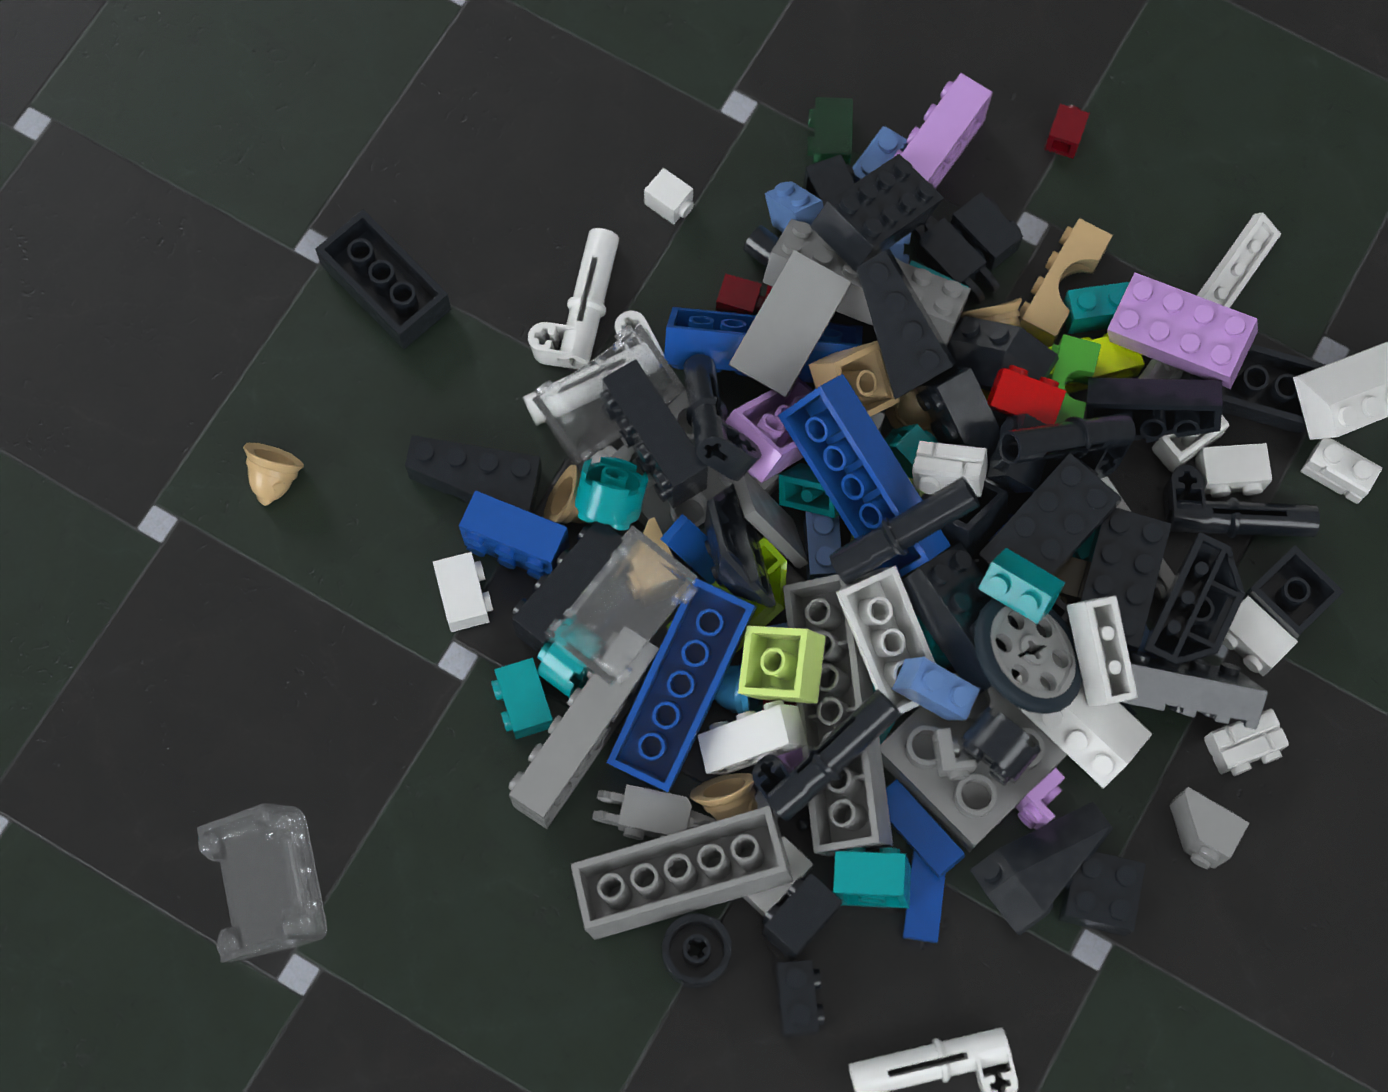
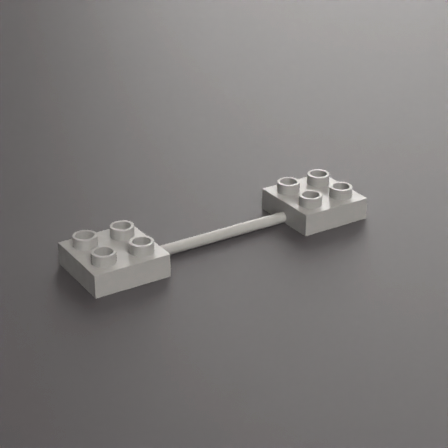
M685 390L668 407L695 446L693 430L686 419V411L689 405ZM623 445L611 456L629 461L638 466L636 461L638 455L633 447L628 449ZM638 466L636 472L643 476V472ZM708 466L707 489L677 507L672 508L668 500L663 502L657 495L653 486L656 482L649 473L647 474L648 484L638 520L646 527L648 520L655 517L664 535L680 515L683 514L707 536L705 530L707 501L727 486L734 484L733 480ZM782 471L762 483L757 478H752L771 495L779 488V474ZM757 533L758 540L760 541L762 537ZM670 549L677 560L689 570L691 567ZM787 562L786 585L806 581ZM993 686L976 697L967 720L947 721L919 705L909 710L912 715L880 745L883 766L969 853L1067 756L1017 706L1005 699ZM990 706L992 707V716L995 717L1000 712L1008 717L1030 736L1026 743L1032 749L1038 744L1042 750L1015 783L1008 781L1005 786L1000 784L988 773L990 771L989 766L982 760L979 761L974 772L969 773V778L950 781L948 776L939 777L932 736L936 729L950 728L952 738L957 737L959 743L960 757L955 758L956 762L971 760L961 751L963 749V742L960 738L983 710Z

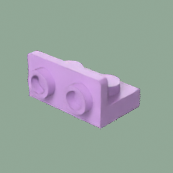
M1056 768L1038 783L1015 807L1019 811V819L1030 829L1034 827L1037 830L1047 825L1055 817L1046 806L1062 791L1058 785L1065 777Z

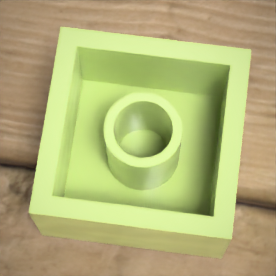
M746 626L738 694L758 700H782L785 702L818 704L826 636L809 629Z

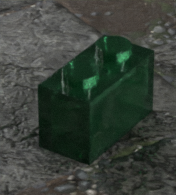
M816 97L814 109L808 110V128H813V137H808L807 155L813 156V164L840 154L845 164H850L852 156L853 99Z

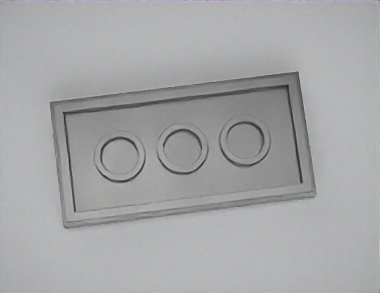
M794 250L732 357L729 366L780 395L787 397L852 282Z

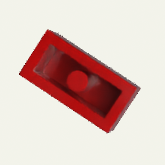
M1009 365L1008 369L998 370L987 400L991 410L1006 416L1029 414L1046 425L1056 422L1066 394V390L1058 388L1059 382L1046 377H1040L1039 380L1027 376V370L1013 365Z

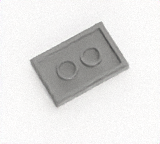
M748 473L739 481H733L744 517L796 568L801 569L807 565L808 560L794 519Z

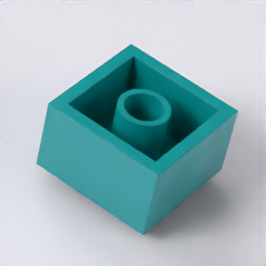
M863 847L836 851L833 893L843 901L841 905L910 908L911 866L906 854H900V849L880 848L879 853L866 852V849Z

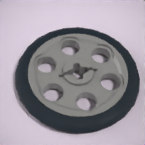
M993 598L980 611L974 635L978 660L992 686L1009 702L1032 713L1050 714L1068 707L1079 693L1082 676L1073 634L1066 622L1051 609L1038 623L1046 632V637H1043L1038 633L1035 622ZM1008 615L1017 621L1018 630L1010 625ZM996 638L1004 642L1006 652L998 648ZM1036 649H1040L1034 654H1026L1022 657H1019V655H1021L1025 651L1030 650V652H1032ZM1052 653L1060 658L1062 668L1054 663ZM1012 669L1017 670L1021 674L1022 683L1014 679ZM1040 676L1047 679L1050 684V691L1042 686Z

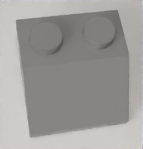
M1189 787L1176 796L1170 804L1183 851L1191 855L1190 860L1205 869H1209V867L1215 869L1229 860L1249 825V822Z

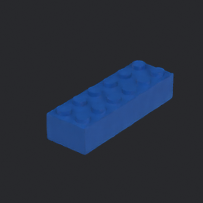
M672 307L666 326L664 364H670L675 369L683 370V365L689 357L696 354H704L714 361L716 373L722 370L735 371L738 375L747 376L729 366V363L756 315ZM829 323L798 378L804 382L814 383L809 364L832 353L862 345L863 326Z
M844 374L819 386L778 415L854 539L862 534L866 535L881 526L884 518L888 517L891 520L923 501ZM940 529L909 547L906 555H896L874 570L896 566L900 577L930 561L951 545Z
M692 578L606 763L666 792L672 790L746 632V626H749L757 609L756 605L701 579Z

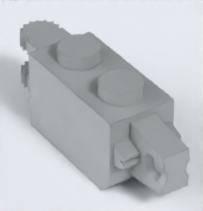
M628 784L626 785L625 794L605 790L598 791L597 799L602 802L622 805L620 815L606 811H594L592 817L595 821L618 826V830L624 831L623 835L625 837L636 840H643L644 836L661 838L715 822L714 818L693 811L692 804L687 797Z

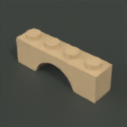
M1080 218L1074 228L1069 226L1066 228L1059 242L1063 244L1059 253L1053 251L1045 268L1049 269V272L1045 278L1038 277L1031 290V293L1035 295L1032 302L1025 301L1019 311L1020 316H1018V319L1021 320L1020 325L1024 330L1047 347L1053 345L1070 313V310L1063 303L1059 294L1060 281L1074 273H1093L1113 235Z

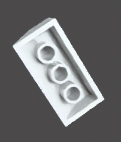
M1388 342L1293 377L1310 440L1339 437L1388 417Z
M896 566L879 568L843 586L836 594L875 690L879 689L902 714L919 706L917 703L892 690L905 659L925 657L934 663L935 661Z
M1052 653L1054 663L1062 668L1060 658ZM1019 673L1014 679L1022 683V677ZM1040 676L1042 686L1050 691L1049 682ZM1083 681L1079 693L1073 702L1059 712L1041 714L1019 708L1103 789L1128 765L1152 735L1120 702L1110 705L1088 706Z

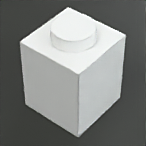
M663 168L645 188L644 204L674 225L680 217L685 218L691 212L694 206L693 188Z

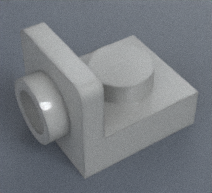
M950 728L936 729L932 739L939 777L948 776L950 781L969 778V773H973L977 768L976 759L956 762L955 758L960 757L957 737L952 738Z

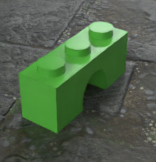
M1063 334L1059 345L1053 344L1051 348L1052 351L1058 354L1059 360L1048 378L1059 382L1058 388L1065 390V385L1071 382L1088 385V378H1092L1095 372L1101 344ZM1066 392L1055 423L1064 422L1072 416L1083 419L1087 403L1071 398Z

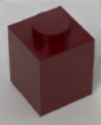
M1060 104L1044 149L1074 159L1090 113L1082 111L1077 106Z
M725 273L716 301V311L749 315L758 314L765 301V296H761L762 284Z

